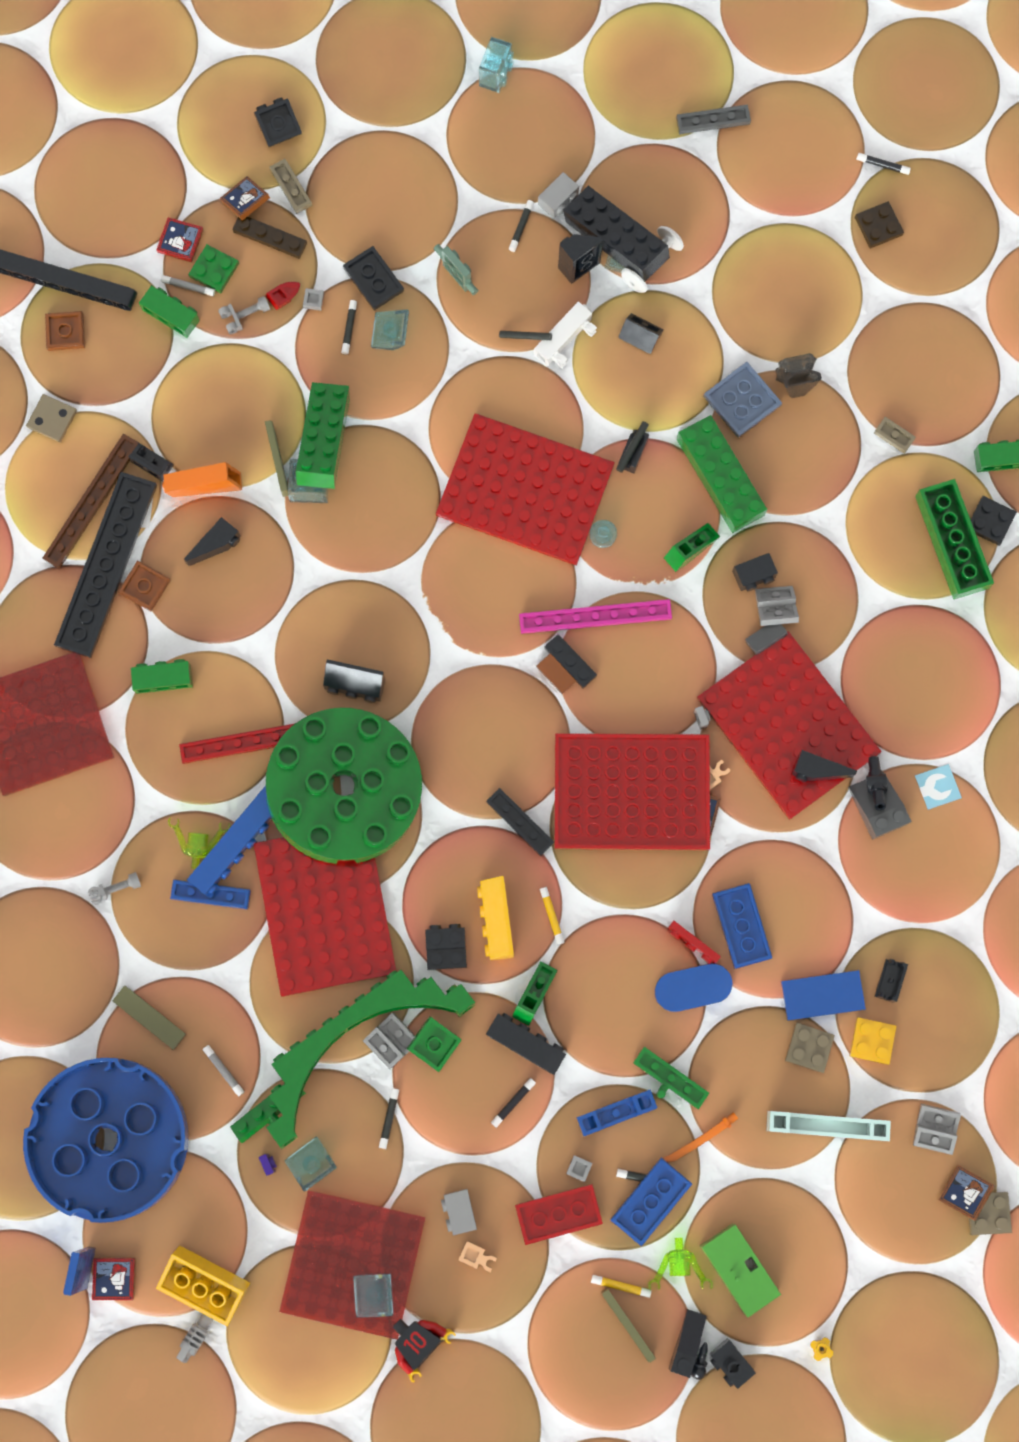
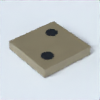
M42 394L26 427L61 443L77 409Z

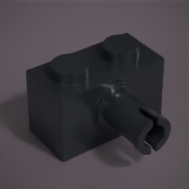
M728 1338L709 1353L712 1357L710 1362L717 1371L720 1368L726 1374L723 1378L730 1387L734 1385L738 1389L756 1374Z

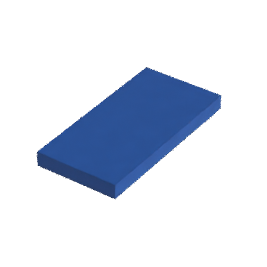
M750 883L713 893V900L734 969L772 959Z
M859 970L781 981L787 1021L866 1010Z
M661 1157L610 1220L642 1247L691 1187L692 1183Z
M86 1247L71 1253L63 1291L64 1295L71 1296L88 1288L96 1248Z

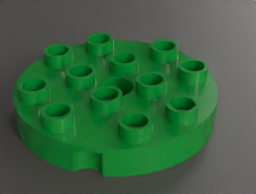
M355 708L326 709L313 713L295 723L276 744L270 756L266 772V802L271 818L279 832L292 846L305 855L316 860L337 864L339 860H355L356 863L364 862L392 848L401 840L411 826L422 794V775L419 761L406 737L394 725L382 717ZM339 776L351 777L354 782V793L345 796L336 794L333 788L334 778Z

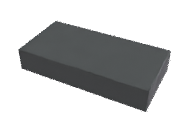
M781 624L766 625L746 638L745 641L753 652L758 655L788 635V633Z

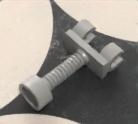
M265 296L258 298V302L255 305L245 308V310L243 309L238 313L234 311L231 304L220 308L218 311L222 319L233 315L235 322L227 324L226 328L229 334H234L239 330H243L239 322L240 318L242 319L259 310L266 312L270 310Z
M136 872L129 874L127 881H121L112 886L110 885V887L103 888L102 884L98 885L99 887H91L88 890L89 896L98 894L96 897L90 898L93 900L91 902L97 904L102 899L105 901L108 894L125 889L128 886L133 889L141 887Z

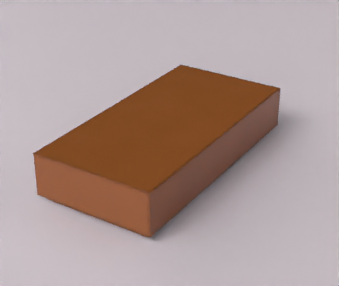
M551 653L536 665L539 671L561 694L576 682Z

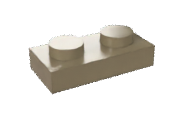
M884 417L874 432L875 435L904 454L916 438L887 417Z

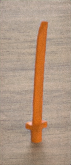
M733 1112L727 1118H722L720 1123L663 1159L666 1162L678 1160L727 1127L730 1128L731 1124L738 1117Z

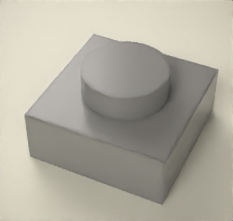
M306 288L303 308L322 311L324 291Z
M703 706L695 708L694 714L700 730L707 728L709 725L708 721H711L708 711H704Z
M574 1155L566 1174L585 1182L593 1163Z

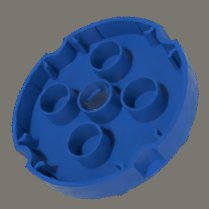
M96 1058L77 1063L49 1081L36 1097L31 1107L34 1113L30 1126L24 1129L23 1152L28 1173L40 1194L53 1207L68 1216H77L96 1223L115 1222L136 1216L159 1202L172 1188L182 1171L189 1141L188 1124L184 1108L168 1082L152 1069L142 1064L119 1058ZM101 1127L103 1129H112L118 1134L117 1143L112 1152L110 1150H101L95 1145L96 1135Z

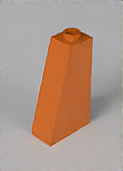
M226 462L163 475V490L171 497L242 490L241 472Z

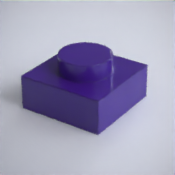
M264 1154L259 1157L266 1176L276 1172L274 1168L277 1165L273 1156L269 1157V1154Z

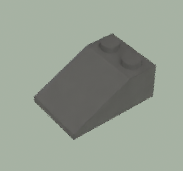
M888 779V791L884 794L886 808L883 810H876L874 808L873 796L868 793L866 780L848 787L872 840L912 822L903 802Z

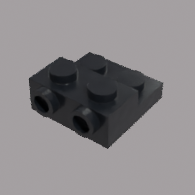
M283 97L274 100L270 106L263 104L256 108L257 111L254 112V116L268 148L302 134L288 98L283 100Z
M450 924L449 928L441 929V925L429 926V929L425 930L427 970L467 968L465 927L461 928V924Z

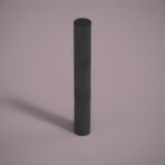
M500 331L499 337L551 341L552 333Z
M642 421L617 466V471L623 473L648 428V423Z

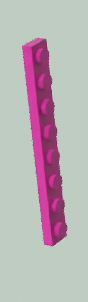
M670 599L519 614L521 634L672 619Z

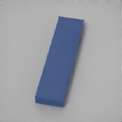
M173 880L170 899L248 910L251 890L219 886L212 895L209 893L206 896L188 881Z

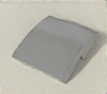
M793 586L755 589L761 626L799 623Z
M392 1012L363 1042L391 1069L409 1052L406 1048L415 1035Z
M921 1103L913 1146L953 1155L961 1114Z

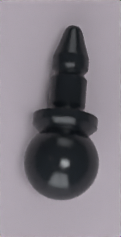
M706 1342L703 1343L699 1350L700 1352L691 1374L697 1380L704 1378L706 1375L705 1367L708 1364L705 1361L708 1352V1344Z

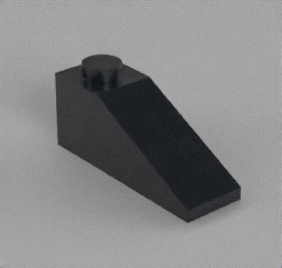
M221 517L184 558L188 566L194 565L228 551L231 547H235L240 541L239 531Z
M802 750L799 753L792 775L802 782L852 778L856 775L857 770Z
M687 1309L669 1365L671 1372L688 1378L691 1377L706 1315Z

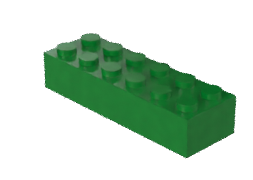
M312 382L296 467L297 485L335 489L350 402L349 386Z
M711 415L678 432L676 440L732 533L765 516L767 512L765 504Z
M952 479L920 489L915 498L953 600L989 589L994 584L956 480Z

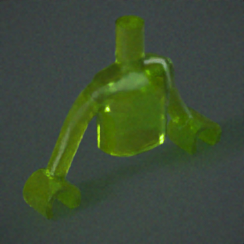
M171 817L168 819V825L174 829L182 852L192 857L191 869H196L199 866L200 858H205L214 848L222 834L226 833L230 828V823H228V829H221L220 822L219 830L209 845L208 834L188 833L186 845L185 838L179 827V819H177L178 822L174 826L170 824Z
M682 1237L675 1238V1250L665 1254L655 1278L648 1282L650 1291L652 1282L657 1283V1289L659 1290V1282L667 1268L668 1262L669 1276H690L691 1263L700 1279V1287L703 1289V1283L709 1281L710 1289L713 1288L712 1281L704 1276L694 1254L688 1250H683Z

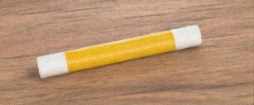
M547 887L541 888L539 890L557 945L563 944L565 941Z
M592 1275L591 1283L647 1298L651 1296L652 1290L597 1275Z

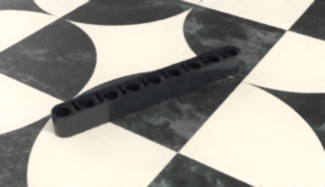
M0 249L1 274L126 311H131L138 293L132 288Z

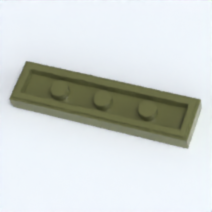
M271 420L265 421L280 490L283 497L289 496L290 493L274 425Z
M124 986L112 1000L173 1050L186 1036L185 1032L127 986Z
M608 1288L603 1290L601 1294L647 1361L651 1363L656 1359Z

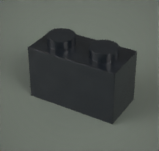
M770 553L736 565L732 570L740 590H747V592L756 589L757 585L764 583V585L772 583L778 574Z

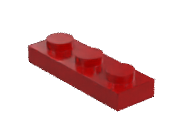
M673 921L668 927L671 930L669 932L670 935L677 940L680 938L686 942L685 946L693 952L697 950L702 954L701 958L708 964L711 962L715 964L721 956L676 921Z

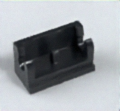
M633 430V432L630 434L625 449L620 458V461L624 456L628 446L630 445L633 437L635 436L637 430ZM644 433L624 470L635 474L649 439L648 433Z
M140 443L128 456L133 464L162 482L164 480L163 475L168 474L174 466L173 463Z
M885 959L874 997L892 1003L897 1002L908 964L896 962L894 959Z

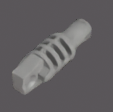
M202 1314L199 1321L191 1326V1329H189L179 1346L181 1350L176 1357L178 1360L187 1363L191 1355L195 1356L208 1335L207 1329L213 1321L212 1318Z

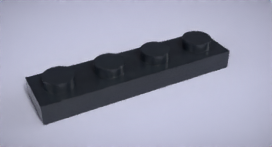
M500 788L486 801L540 857L554 844V841Z

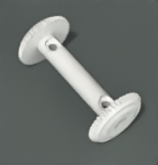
M660 226L657 229L660 239L668 245V248L671 247L676 251L683 249V241L674 230L666 226ZM623 268L621 275L625 283L636 292L645 293L648 288L644 280L634 271Z

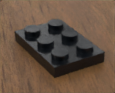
M374 246L343 265V269L373 310L378 309L404 292L403 286Z

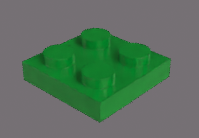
M206 244L188 275L199 283L222 293L239 265V261Z
M429 1016L406 1049L440 1072L462 1039Z

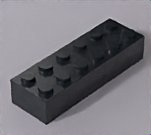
M587 186L563 209L567 224L582 235L601 237L603 239L602 250L625 268L637 273L644 282L670 258L669 248L666 243L590 186Z

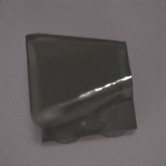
M808 353L785 358L778 363L776 381L785 385L791 398L805 396L821 381V374L813 371L817 360L813 354Z

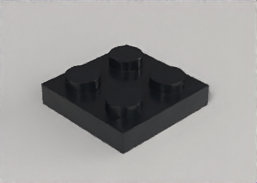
M982 496L970 520L976 535L1000 546L1017 512Z

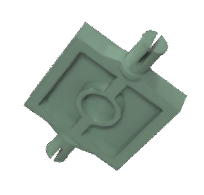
M437 244L433 250L442 259L445 269L465 292L469 290L472 295H475L479 290L471 281L470 267L459 260L460 257L455 250H451L448 246L443 249L440 244Z

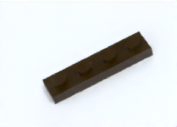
M238 217L232 229L236 234L298 259L301 258L307 245V240L250 217H246L243 221Z

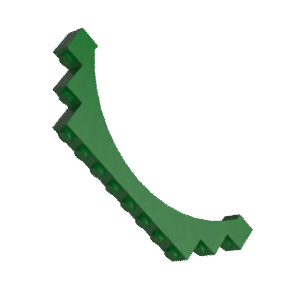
M395 970L386 977L387 980L382 984L378 982L370 988L371 992L367 995L361 994L354 1000L356 1003L349 1007L347 1005L338 1012L339 1015L334 1019L330 1017L324 1021L322 1028L310 1031L304 1041L301 1043L297 1041L290 1046V1051L285 1055L281 1053L273 1059L274 1063L271 1065L285 1084L283 1086L279 1084L274 1087L269 1097L282 1116L280 1118L276 1116L268 1122L269 1126L266 1128L281 1150L298 1138L295 1133L296 1116L305 1084L321 1057L338 1039L369 1019L397 1010L415 1008L438 1009L456 1013L458 1017H461L475 1006V1001L463 985L451 986L445 995L432 977L421 979L415 988L402 970L398 972Z

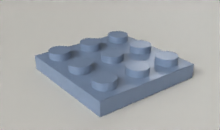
M745 362L703 395L738 438L782 405L779 398L748 362Z

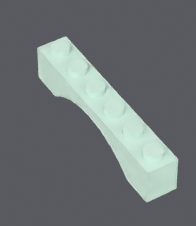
M767 1111L766 1131L890 1141L891 1121Z

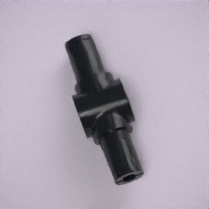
M872 756L868 759L867 789L868 793L873 796L874 808L876 810H883L886 808L884 794L888 791L886 773L883 774L879 757Z

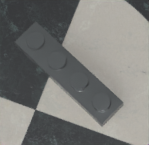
M748 104L677 114L676 116L679 134L750 125L751 123Z

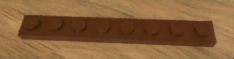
M125 434L121 436L42 557L44 561L58 569L61 568L117 482L120 473L124 471L130 462L128 456L139 442Z

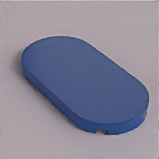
M707 964L667 973L656 984L655 998L661 1007L670 1012H679L719 1003L729 996L733 985L732 978L727 969L718 964Z

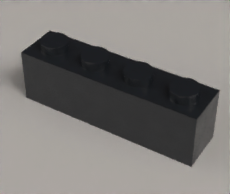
M505 1013L502 1016L497 1014L486 1035L550 1074L555 1075L566 1056L563 1053L564 1048L556 1043L553 1046L548 1044L546 1037L539 1033L536 1036L529 1032L530 1028L522 1023L519 1026L512 1022L513 1018Z

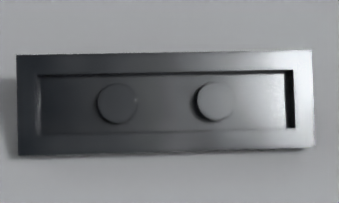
M559 634L544 646V649L555 657L583 689L597 677V674Z

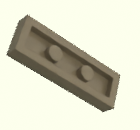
M286 159L269 167L296 214L312 206V202Z

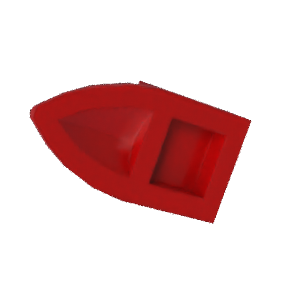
M286 282L267 292L265 297L278 310L290 303L292 298L296 296L300 283Z

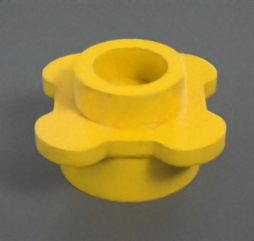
M824 1337L822 1340H813L810 1346L813 1348L815 1360L820 1361L822 1358H831L833 1356L828 1338Z

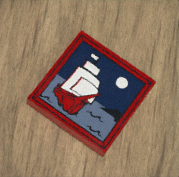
M168 217L156 249L157 253L192 262L203 227Z
M94 1258L92 1300H134L135 1258Z

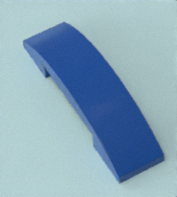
M650 1089L576 1118L584 1137L655 1110L657 1105Z

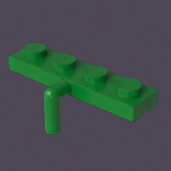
M643 1047L633 1064L662 1084L656 1092L657 1098H664L665 1093L670 1089L699 1110L709 1095L708 1091L646 1047Z
M268 1096L231 1125L230 1128L238 1140L243 1143L268 1124L271 1119L278 1116L280 1111Z

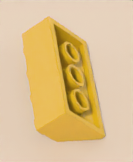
M504 876L480 881L481 886L477 887L478 898L483 900V906H479L481 918L485 917L486 925H482L483 937L488 939V944L484 945L485 954L490 956V961L514 958Z
M179 1245L171 1255L156 1289L228 1326L242 1302L250 1282Z

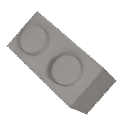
M563 172L538 196V205L552 218H555L558 214H563V209L579 195V185Z
M468 1189L444 1194V1199L441 1200L443 1211H447L449 1219L446 1220L448 1232L452 1231L454 1236L477 1230Z

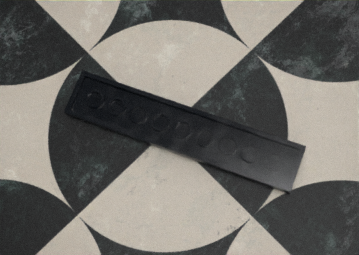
M124 472L120 473L54 643L55 647L88 658L92 657L157 488L155 482Z

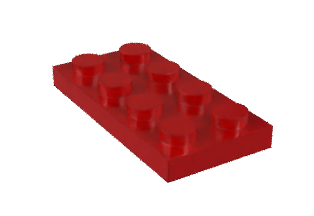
M592 1184L515 1205L525 1245L603 1224Z

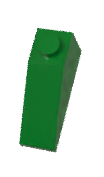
M707 523L675 544L665 555L664 559L676 572L718 540L720 535Z
M540 961L512 1015L513 1018L528 1026L530 1025L558 971L557 969Z

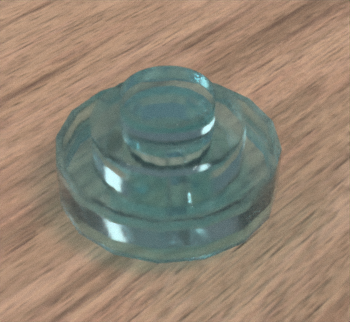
M599 520L591 526L589 532L590 540L595 546L607 548L615 542L617 529L612 522Z

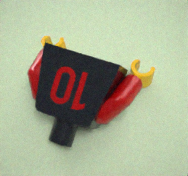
M400 1319L393 1326V1329L400 1335L395 1342L397 1363L408 1374L411 1382H415L412 1376L414 1374L422 1376L419 1367L440 1345L443 1339L448 1344H451L452 1342L447 1337L450 1334L454 1336L456 1334L451 1329H446L436 1322L420 1320L419 1322L414 1321L408 1326Z

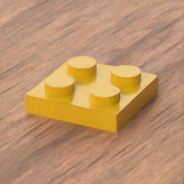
M857 1017L849 1056L889 1065L896 1026Z

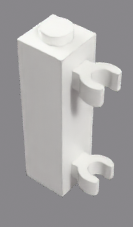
M578 301L549 332L552 333V340H542L534 348V356L547 367L555 361L559 367L563 368L567 364L566 361L568 359L560 353L582 330L590 337L596 333L597 327L590 322L592 319L591 309Z

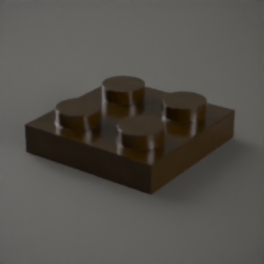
M889 201L860 212L854 217L870 249L904 234Z

